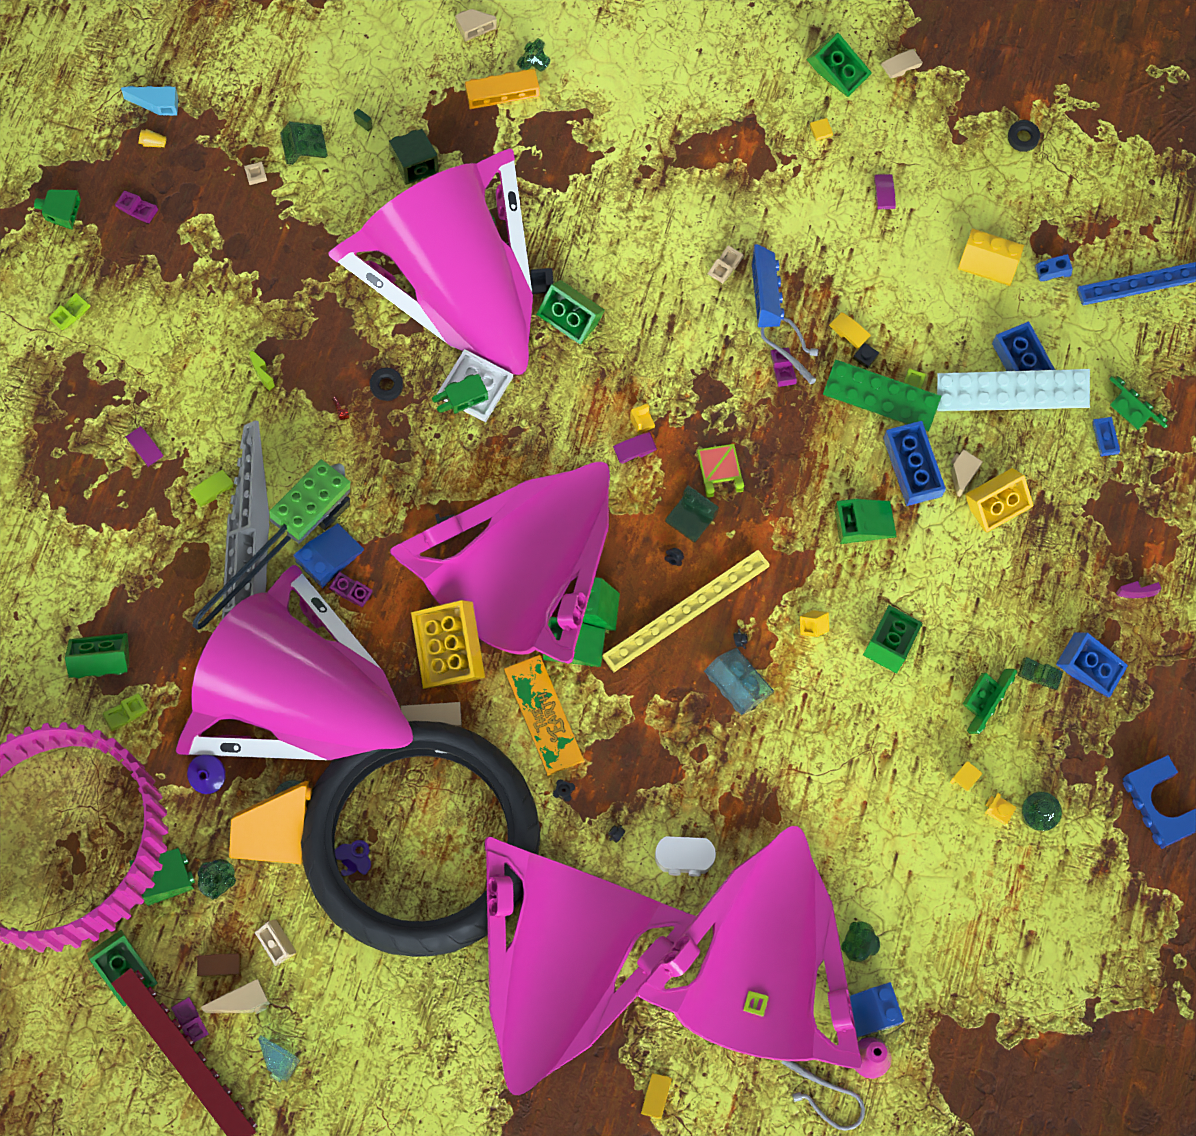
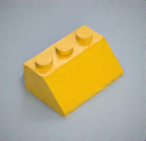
M972 228L958 269L1010 286L1025 245Z
M1013 468L965 494L970 511L986 533L1034 506L1025 476Z

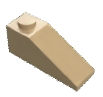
M257 979L201 1007L205 1013L255 1012L257 1014L266 1010V1006L270 1003L260 981Z

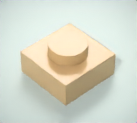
M262 162L244 166L249 185L267 181Z

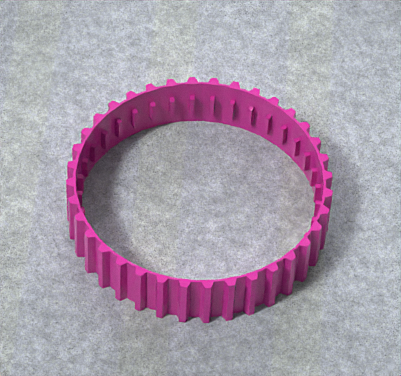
M61 722L58 728H53L49 723H43L40 730L34 731L29 726L24 729L23 734L16 737L12 733L8 734L6 742L0 745V778L20 762L38 753L55 748L80 746L100 749L105 754L109 752L117 761L123 759L121 763L130 772H134L131 776L140 786L138 790L142 794L144 807V828L141 844L136 858L123 881L101 905L85 916L69 924L41 931H19L13 927L9 930L0 923V941L6 944L12 943L22 950L30 946L37 952H44L46 947H50L56 952H62L64 945L70 944L74 948H79L83 940L88 938L94 942L99 940V933L106 929L113 932L116 929L115 923L121 918L128 920L131 917L130 909L135 904L142 905L145 901L142 894L146 888L154 887L155 883L152 880L154 872L160 871L163 866L158 861L160 854L167 851V846L162 841L163 836L169 833V828L162 821V818L167 815V810L159 803L163 796L153 786L155 783L154 778L114 738L108 739L97 729L92 733L85 725L79 724L76 729H73L67 722Z

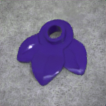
M357 840L352 844H342L335 849L336 859L341 860L348 867L347 871L341 870L342 876L351 875L357 870L365 875L369 871L371 861L368 857L369 846L365 841ZM357 847L363 848V852L361 854L356 853L355 850Z

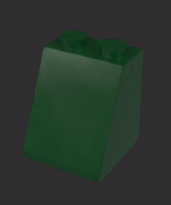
M423 129L412 130L406 135L396 136L389 140L391 154L405 185L439 173L437 153Z

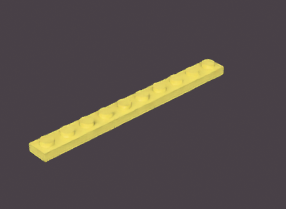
M757 550L602 656L613 672L617 671L767 569L770 564L761 552Z

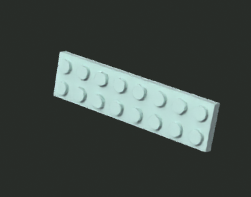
M1090 369L938 373L937 394L942 397L937 410L1090 408Z

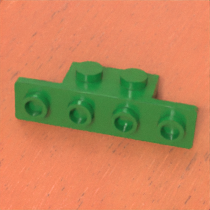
M1111 376L1109 378L1122 390L1110 406L1137 430L1150 417L1154 418L1164 428L1169 426L1166 423L1168 419L1161 413L1157 415L1153 411L1154 407L1148 401L1142 402L1138 398L1140 394L1133 388L1129 390L1125 387L1126 382L1119 376L1116 378Z
M1004 669L997 682L987 673H981L963 702V705L976 715L967 729L969 734H979L985 729L986 722L995 713V708L999 701L1004 698L1009 685L1014 682L1015 675L1018 672L1016 669Z

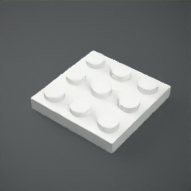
M464 349L438 393L445 391L444 388L452 382H460L468 375L479 373L488 391L489 400L463 411L486 422L511 382L513 374Z

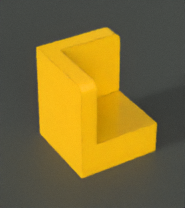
M648 403L631 410L630 419L637 434L655 428L649 413Z
M811 610L800 616L801 635L818 637L829 631V612Z
M967 761L950 783L954 784L956 782L968 791L983 773Z

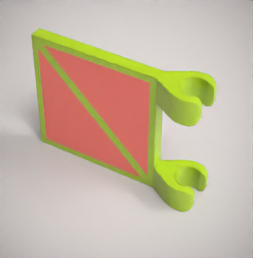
M734 444L697 450L706 497L714 496L713 483L734 480L736 492H743L744 482Z

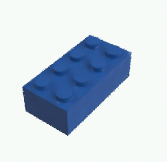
M1029 321L995 336L992 345L1006 371L1055 370Z
M919 421L886 430L883 440L906 506L942 497L946 488L923 422Z

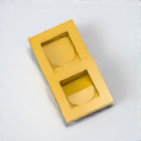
M843 312L829 324L841 338L845 337L856 349L871 336L861 325Z

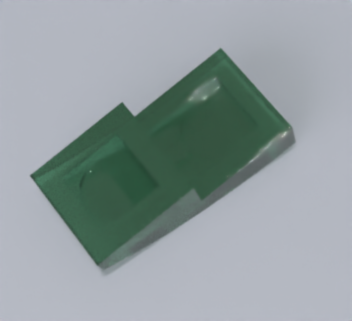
M1025 657L1017 676L1041 686L1057 690L1063 671L1048 664L1042 665Z

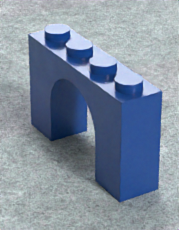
M1169 755L1133 771L1123 778L1124 788L1127 792L1131 793L1134 806L1137 810L1141 811L1144 824L1150 828L1153 833L1152 838L1161 849L1196 833V809L1179 817L1171 818L1160 814L1152 804L1151 792L1153 787L1174 777L1178 773Z

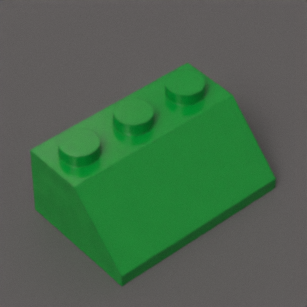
M559 280L551 284L536 315L581 345L598 325L605 309L564 281Z
M128 633L69 639L65 653L68 678L75 677L80 679L85 676L100 677L105 674L114 673L119 675L128 672Z

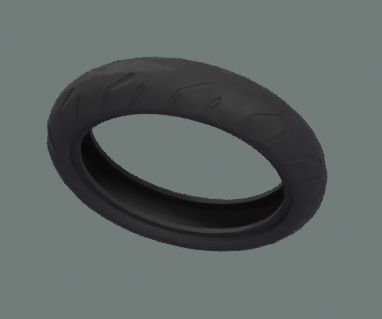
M408 721L413 732V741L409 745L396 749H378L332 760L316 782L311 799L308 800L304 818L301 851L305 874L311 890L318 903L338 927L361 943L385 953L424 957L455 952L488 935L487 890L477 900L459 912L429 921L400 920L386 916L367 906L344 882L339 872L335 855V832L339 815L346 800L356 786L373 771L396 760L416 756L443 758L468 768L478 775L494 792L500 802L507 822V844L538 855L540 827L536 805L523 775L499 748L477 733L460 726L443 722ZM435 750L442 751V752H446V753L435 752ZM505 862L504 876H509L513 882L514 911L523 898L522 880Z

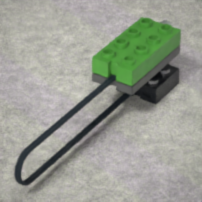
M320 459L269 511L270 522L280 530L198 612L193 621V627L196 630L205 627L291 538L300 544L317 525L326 531L350 506V498L347 496L350 493V481L345 478V469L342 464L330 466ZM287 530V536L199 623L202 616Z

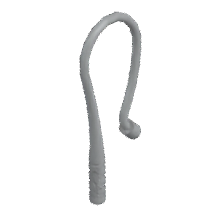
M786 317L781 319V321L789 323L796 331L803 350L809 353L810 356H818V349L806 348L804 338L795 323ZM761 327L762 339L784 355L810 384H813L816 381L813 375L788 352L768 340L764 334L765 327Z
M781 1061L783 1065L793 1069L796 1073L809 1080L853 1096L860 1104L861 1113L858 1121L853 1125L841 1126L828 1118L809 1095L801 1094V1092L792 1094L794 1102L801 1101L802 1098L807 1099L814 1110L826 1122L838 1130L847 1131L855 1129L861 1124L865 1115V1107L858 1094L821 1079L794 1061Z

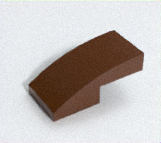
M241 954L198 955L197 976L241 975Z

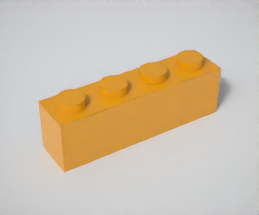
M524 69L514 73L507 72L498 76L491 75L482 79H471L465 82V91L469 108L474 109L538 97L539 83L535 69Z

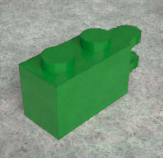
M479 373L468 375L460 382L448 384L444 388L445 391L432 397L434 403L445 399L448 400V402L436 408L439 413L452 409L454 414L489 400L488 391Z

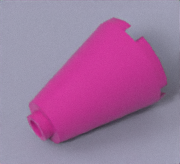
M875 1037L860 1039L858 1045L862 1067L854 1070L865 1078L874 1079L884 1075L891 1065L892 1057L889 1047L885 1042Z

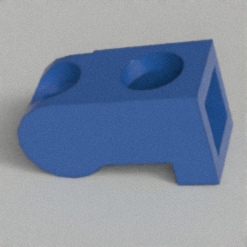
M1068 254L1047 259L1035 265L1039 281H1048L1062 276L1064 278L1070 277L1073 270Z

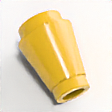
M141 129L139 144H142L143 147H165L166 137L148 129Z

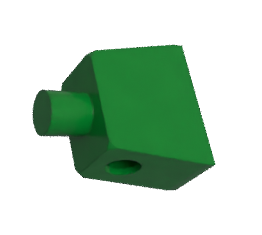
M48 190L45 199H35L34 208L42 210L46 221L73 230L81 197L78 190Z

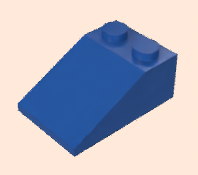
M336 524L306 543L294 554L296 563L323 588L360 555L364 548L339 524Z
M1074 632L1056 663L1067 674L1106 697L1112 695L1128 667L1125 662L1089 633Z
M891 982L850 996L857 1038L901 1025L904 1022Z

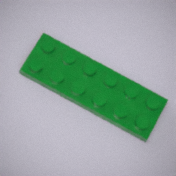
M836 359L823 392L824 396L905 424L922 421L925 431L928 432L942 397L941 395Z

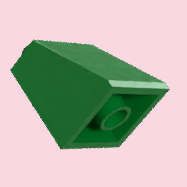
M594 578L582 623L605 630L616 631L620 593L602 578Z
M179 848L160 854L158 862L163 866L160 871L154 872L152 880L155 885L153 888H146L142 894L145 900L144 903L147 906L194 889L192 884L195 883L192 871L188 872L186 866L189 864L187 855L182 853ZM134 860L129 861L130 866H132Z

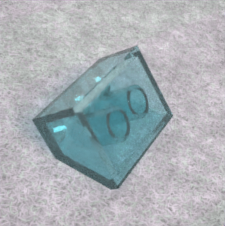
M737 648L718 656L704 671L709 680L720 689L721 694L732 703L734 709L741 715L751 711L774 692Z

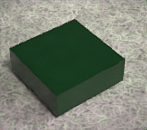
M357 108L354 112L355 122L369 132L373 128L372 119Z

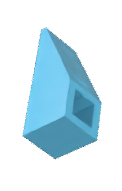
M121 87L124 99L158 115H177L178 113L176 87Z

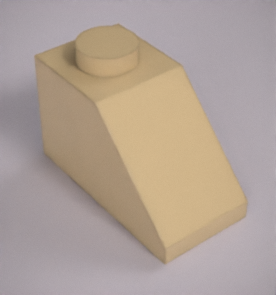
M473 9L462 11L455 15L456 26L465 42L497 29L496 17Z
M964 449L960 455L956 454L951 461L953 464L951 474L956 494L959 497L983 462Z

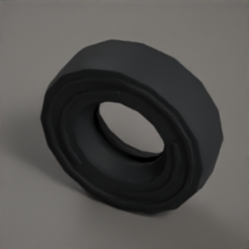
M1028 120L1016 121L1008 131L1009 144L1020 152L1034 149L1040 140L1038 126ZM1022 130L1027 131L1031 138L1028 141H1021L1017 133Z
M389 367L381 368L371 376L370 390L379 400L391 401L401 394L403 379L395 369ZM382 379H391L394 382L393 387L390 390L381 389L379 384Z

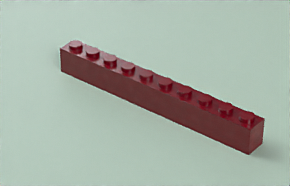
M130 968L112 982L111 985L226 1136H255L258 1133L256 1131L258 1127L252 1117L247 1119L243 1114V1111H245L243 1105L238 1100L234 1102L230 1097L233 1094L226 1084L222 1086L217 1080L220 1078L219 1074L213 1067L211 1069L208 1068L205 1064L208 1060L201 1051L198 1053L192 1047L195 1043L190 1036L182 1034L180 1030L183 1027L177 1019L172 1020L169 1017L168 1013L170 1010L163 1002L159 1004L155 998L158 996L151 986L146 987L143 983L145 977L139 970L135 972Z

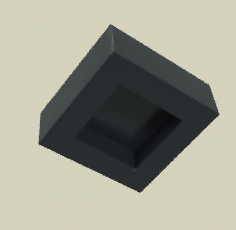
M864 342L854 354L853 359L868 369L879 356V352Z

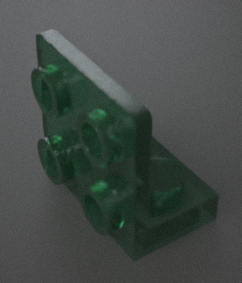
M289 121L280 132L286 164L293 165L300 156L326 158L328 156L321 125Z
M688 485L683 492V498L667 516L665 522L695 543L715 519L719 507Z

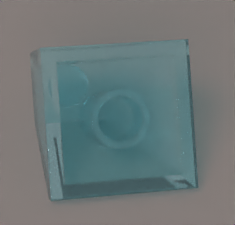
M260 1035L258 1039L267 1070L272 1073L270 1077L279 1083L282 1080L288 1082L300 1060L292 1053Z

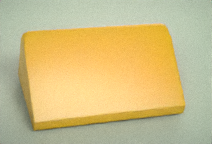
M652 1073L641 1114L661 1120L672 1081L671 1077Z

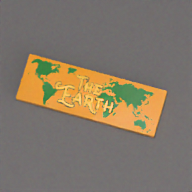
M538 655L504 668L547 776L584 762L541 656Z

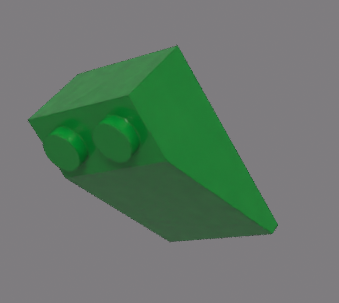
M839 33L829 36L806 59L820 76L846 97H849L872 74Z
M888 605L863 656L897 674L906 660L923 623Z
M122 930L87 953L90 962L123 1008L127 1004L111 983L130 968L135 972L137 970L141 972L145 977L143 983L147 988L158 984Z

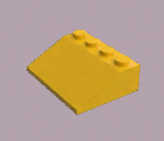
M461 600L411 612L423 689L485 678L473 602Z

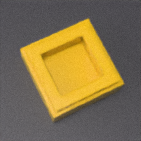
M827 118L810 123L815 141L833 136V131Z

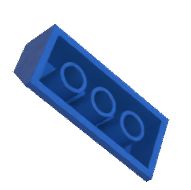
M754 244L752 273L758 328L780 327L781 319H784V308H780L783 297L782 292H779L778 287H781V277L777 276L779 260L775 259L774 252Z

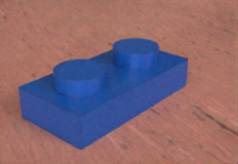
M1112 417L1094 419L1092 424L1100 457L1119 454L1120 448Z

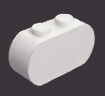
M666 836L659 841L655 851L657 866L663 872H669V875L673 876L681 875V873H689V876L694 877L701 876V874H705L711 869L716 857L715 848L707 838Z

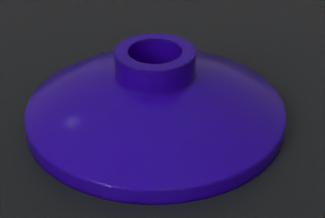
M207 754L194 758L187 772L191 786L202 794H211L218 791L223 786L226 776L225 768L221 761ZM202 772L206 774L205 779L201 775Z

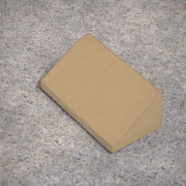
M277 920L268 921L255 932L275 966L296 954V950Z

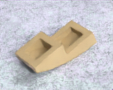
M912 49L886 60L881 66L891 79L904 75L907 70L919 68L923 62L915 50Z
M728 245L707 274L723 284L738 266L744 255Z

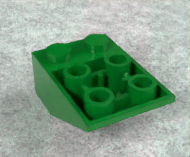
M867 499L836 501L834 512L840 544L897 537L890 501Z
M550 617L548 626L556 640H560L563 629L559 626L556 617ZM582 623L574 650V658L570 664L601 667L606 630ZM543 654V660L560 662Z

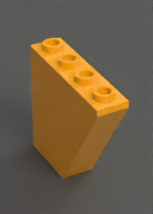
M309 781L299 783L235 813L231 819L229 858L301 864L303 862L301 840L304 818L307 811V803L311 799L312 788H309Z

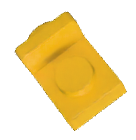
M997 793L995 797L991 795L985 805L988 807L985 813L1006 825L1017 807L1001 798L1002 794Z

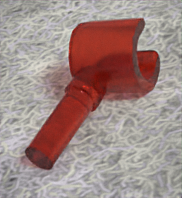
M333 397L332 400L336 406L339 419H349L348 409H341L337 398Z

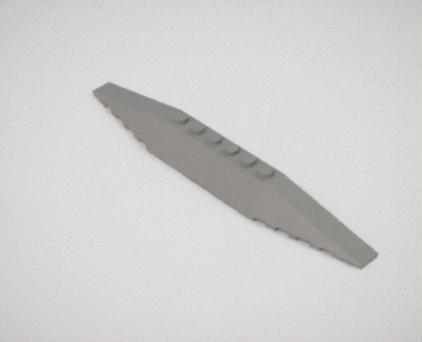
M256 420L244 425L240 449H243L242 457L238 458L237 466L240 469L238 477L234 479V484L237 486L235 495L231 496L230 504H233L232 514H228L224 585L268 542L270 527L259 421ZM268 550L223 594V600L267 556ZM267 564L222 609V619L231 609L247 597L257 593H266Z

